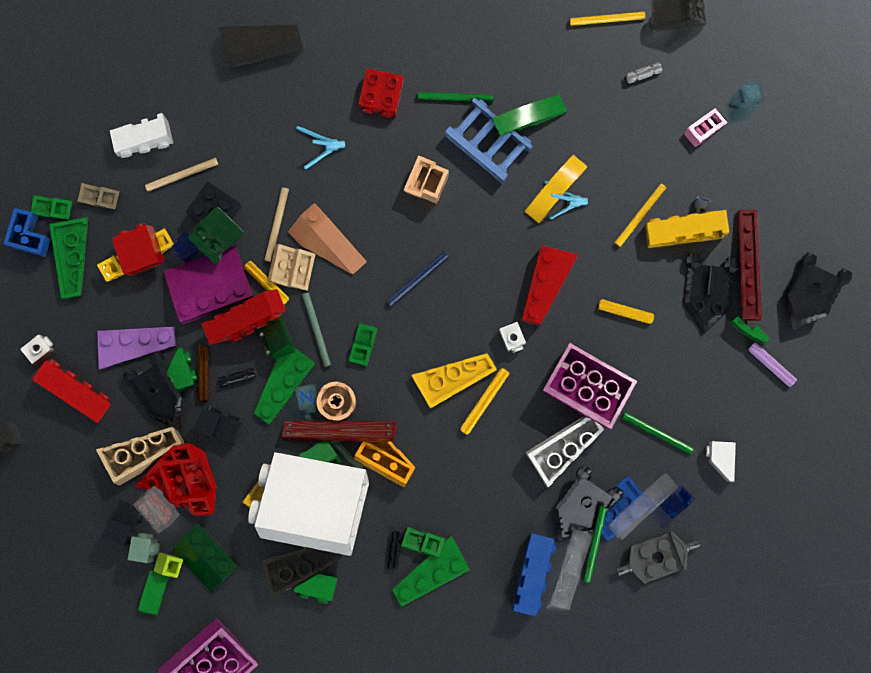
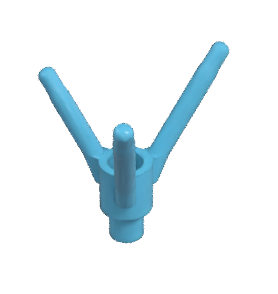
M300 126L296 127L297 130L320 139L312 140V143L325 145V151L305 165L304 169H308L326 155L338 150V148H345V141L326 138Z
M567 191L564 195L552 193L551 197L567 200V206L549 218L552 220L574 207L587 205L588 199Z

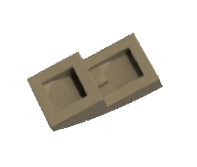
M82 183L77 202L115 210L120 191Z

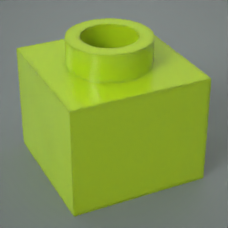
M159 552L154 572L178 578L183 559Z

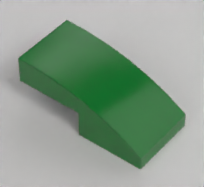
M34 195L31 212L41 217L69 220L72 201Z
M739 316L730 322L736 330L756 342L765 344L770 340L758 325L750 329Z
M359 323L349 357L350 362L368 365L378 327Z
M407 527L401 547L439 558L445 539Z
M150 570L138 611L158 616L169 576Z

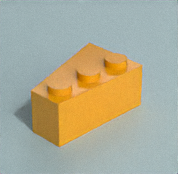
M363 441L354 457V460L404 488L415 469V466L392 442Z

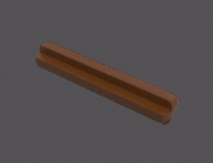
M198 345V401L205 402L209 400L208 345Z

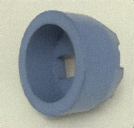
M697 196L695 208L698 211L702 208V212H705L709 209L711 200Z

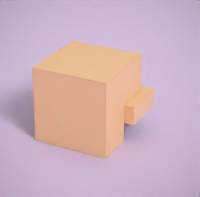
M418 155L404 192L437 204L449 177V170L437 166L436 162Z

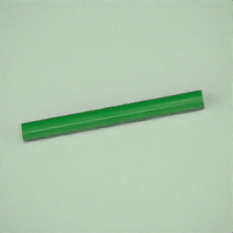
M418 92V99L472 101L474 98L478 101L481 99L484 102H493L494 95Z
M627 412L622 417V419L690 455L694 449Z
M604 506L599 507L583 579L585 582H591L607 512V508Z

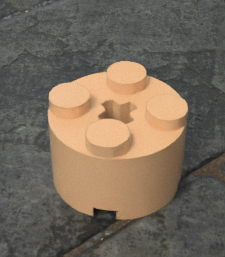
M330 382L322 387L317 396L318 410L328 420L344 421L356 409V396L352 389L344 383ZM335 397L342 399L338 407L335 404L332 405Z

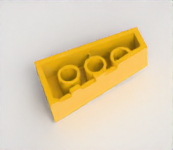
M726 210L703 214H689L685 217L672 216L666 220H661L660 218L650 219L645 225L648 248L723 239L729 233Z

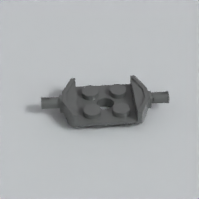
M669 532L630 546L629 563L616 568V570L621 571L618 572L619 576L633 572L643 584H646L649 581L687 569L689 550L700 547V544H697L699 543L698 539L686 544L674 532ZM655 552H660L663 556L662 561L659 563H655L652 560V555Z

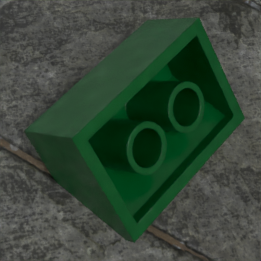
M279 314L280 318L270 322L268 320L266 326L258 328L260 337H265L267 342L264 345L267 356L271 355L273 360L295 352L282 314Z
M201 523L195 525L172 550L179 558L183 559V563L211 593L240 566Z

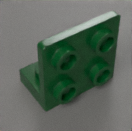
M216 206L190 230L188 239L214 264H217L221 260L223 252L244 234V231L222 209Z

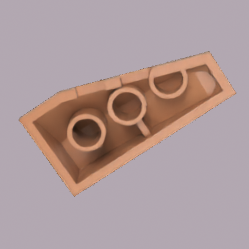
M315 203L300 215L288 231L300 246L330 261L352 275L367 263Z

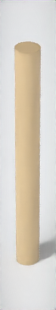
M213 158L146 184L145 187L147 192L219 164L217 159Z
M282 187L264 259L266 262H272L289 192L288 188Z

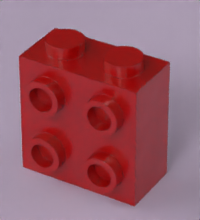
M367 68L359 100V109H362V112L367 114L376 112L381 113L380 115L386 118L396 117L404 84V76Z
M145 223L136 225L134 230L121 231L117 233L118 236L112 238L124 275L132 276L165 263L154 228Z

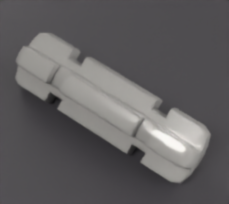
M657 62L651 66L648 65L637 69L635 72H628L625 75L628 83H633L636 80L639 81L653 74L656 75L662 72V66Z

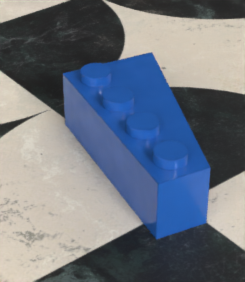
M530 533L511 608L513 611L535 617L537 612H540L542 605L540 600L541 594L545 592L547 585L545 581L546 573H550L552 565L549 562L550 556L554 555L556 549L554 539Z

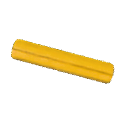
M252 261L244 265V269L266 291L278 289L283 304L285 305L289 301V297L275 283L268 282V277Z
M601 299L598 305L599 310L644 323L652 324L654 320L653 313Z

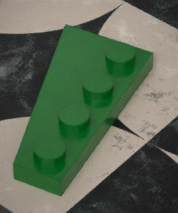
M88 218L49 224L61 299L82 296Z
M294 348V353L277 358L254 414L269 425L316 365L315 362L296 348Z
M452 535L444 542L439 558L427 557L392 589L401 607L470 570Z

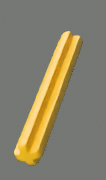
M504 368L499 370L461 426V432L468 435L508 377L509 372Z

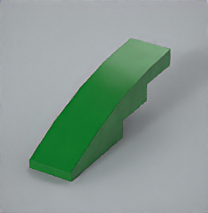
M559 94L492 118L499 137L515 130L517 132L531 125L536 126L566 113L567 109Z

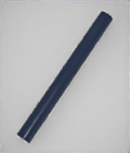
M445 252L439 255L386 302L390 306L394 305L448 259V255Z

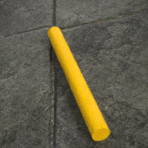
M645 12L570 18V26L645 19Z
M660 183L614 242L617 246H622L665 191L666 186Z

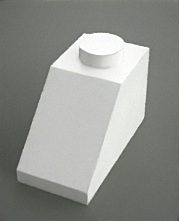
M709 442V445L706 446V457H709V463L727 482H734L736 443Z

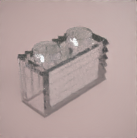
M155 485L146 490L133 504L146 521L151 524V527H154L156 533L167 529L180 515L176 511L175 506L169 503L163 496V492L157 489Z

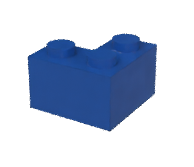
M14 208L3 243L5 246L46 258L51 239L47 236L33 233L38 219L37 215L33 212Z

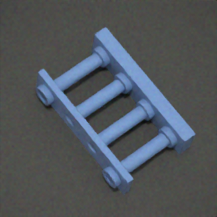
M474 98L472 100V106L474 107L472 112L458 128L453 129L449 126L445 131V137L503 184L508 177L506 169L523 149L527 152L532 150V142L523 135L521 137L513 131L499 137L487 152H480L477 149V145L494 127L492 118L496 117V115L488 109V105L481 99L478 101ZM482 113L489 121L472 140L467 141L463 137V132ZM511 137L518 145L501 164L496 165L492 162V156Z

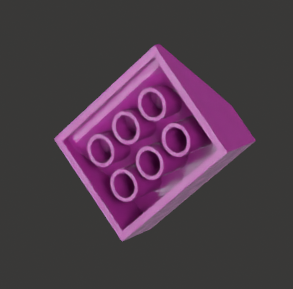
M236 245L225 250L217 264H214L207 256L164 271L180 323L183 325L239 305L254 297Z
M569 343L542 392L611 430L637 381Z
M216 618L160 667L158 673H250L259 664L232 632Z

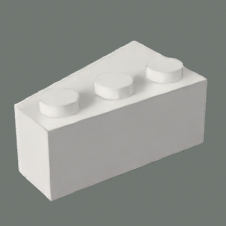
M163 113L157 114L158 118L151 121L145 118L141 120V124H128L110 130L116 155L126 158L132 156V153L135 152L147 153L152 148L158 147V149L169 147V144H173L169 122Z

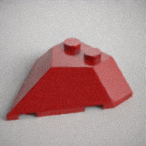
M191 443L173 445L135 485L139 489L145 488L151 491V495L178 508L182 506L190 510L189 513L195 516L212 515L214 513L217 486L205 451Z

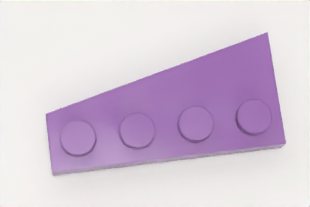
M175 327L97 331L100 370L176 347Z

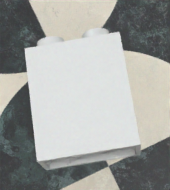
M274 452L271 465L263 464L261 467L259 487H264L265 489L262 500H253L251 504L249 523L255 524L260 538L352 556L369 486L367 472L365 469Z

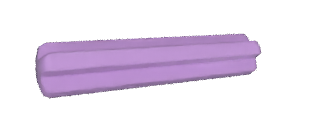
M753 343L750 346L749 352L788 387L794 385L797 379L757 343Z

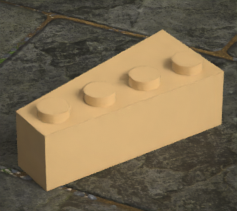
M170 427L143 437L133 438L123 443L99 448L96 451L113 483L120 486L153 467L173 445L185 444L179 431L174 427Z

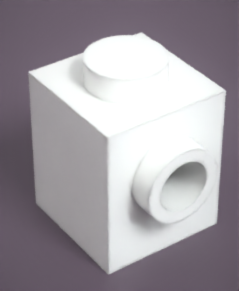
M518 322L499 329L507 352L512 350L513 353L523 350V345L526 342Z
M37 335L21 348V351L29 361L36 366L54 352L51 340L47 336L43 337L41 335Z

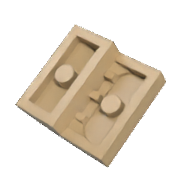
M275 244L268 282L308 291L315 253Z

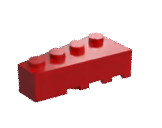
M541 245L521 322L536 326L541 325L578 254Z
M278 289L265 291L245 301L244 304L231 308L229 312L215 316V320L205 321L201 324L210 345L228 340L236 342L243 339L242 335L245 336L255 332L254 328L258 329L266 326L268 320L270 322L280 318L279 314L286 311Z
M46 359L32 380L98 423L111 405V402L108 401L110 397L101 391L99 394L93 391L94 387L86 381L80 382L76 379V374L70 370L64 371L60 368L61 364L55 360Z

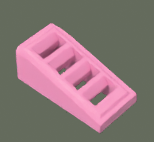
M715 108L688 127L684 134L694 147H697L727 122ZM710 117H713V119L718 123L717 126H716V124L711 120Z

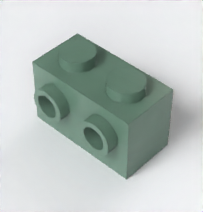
M138 533V536H132L128 560L142 563L154 562V557L158 555L160 544L157 543L158 539L153 538V534Z

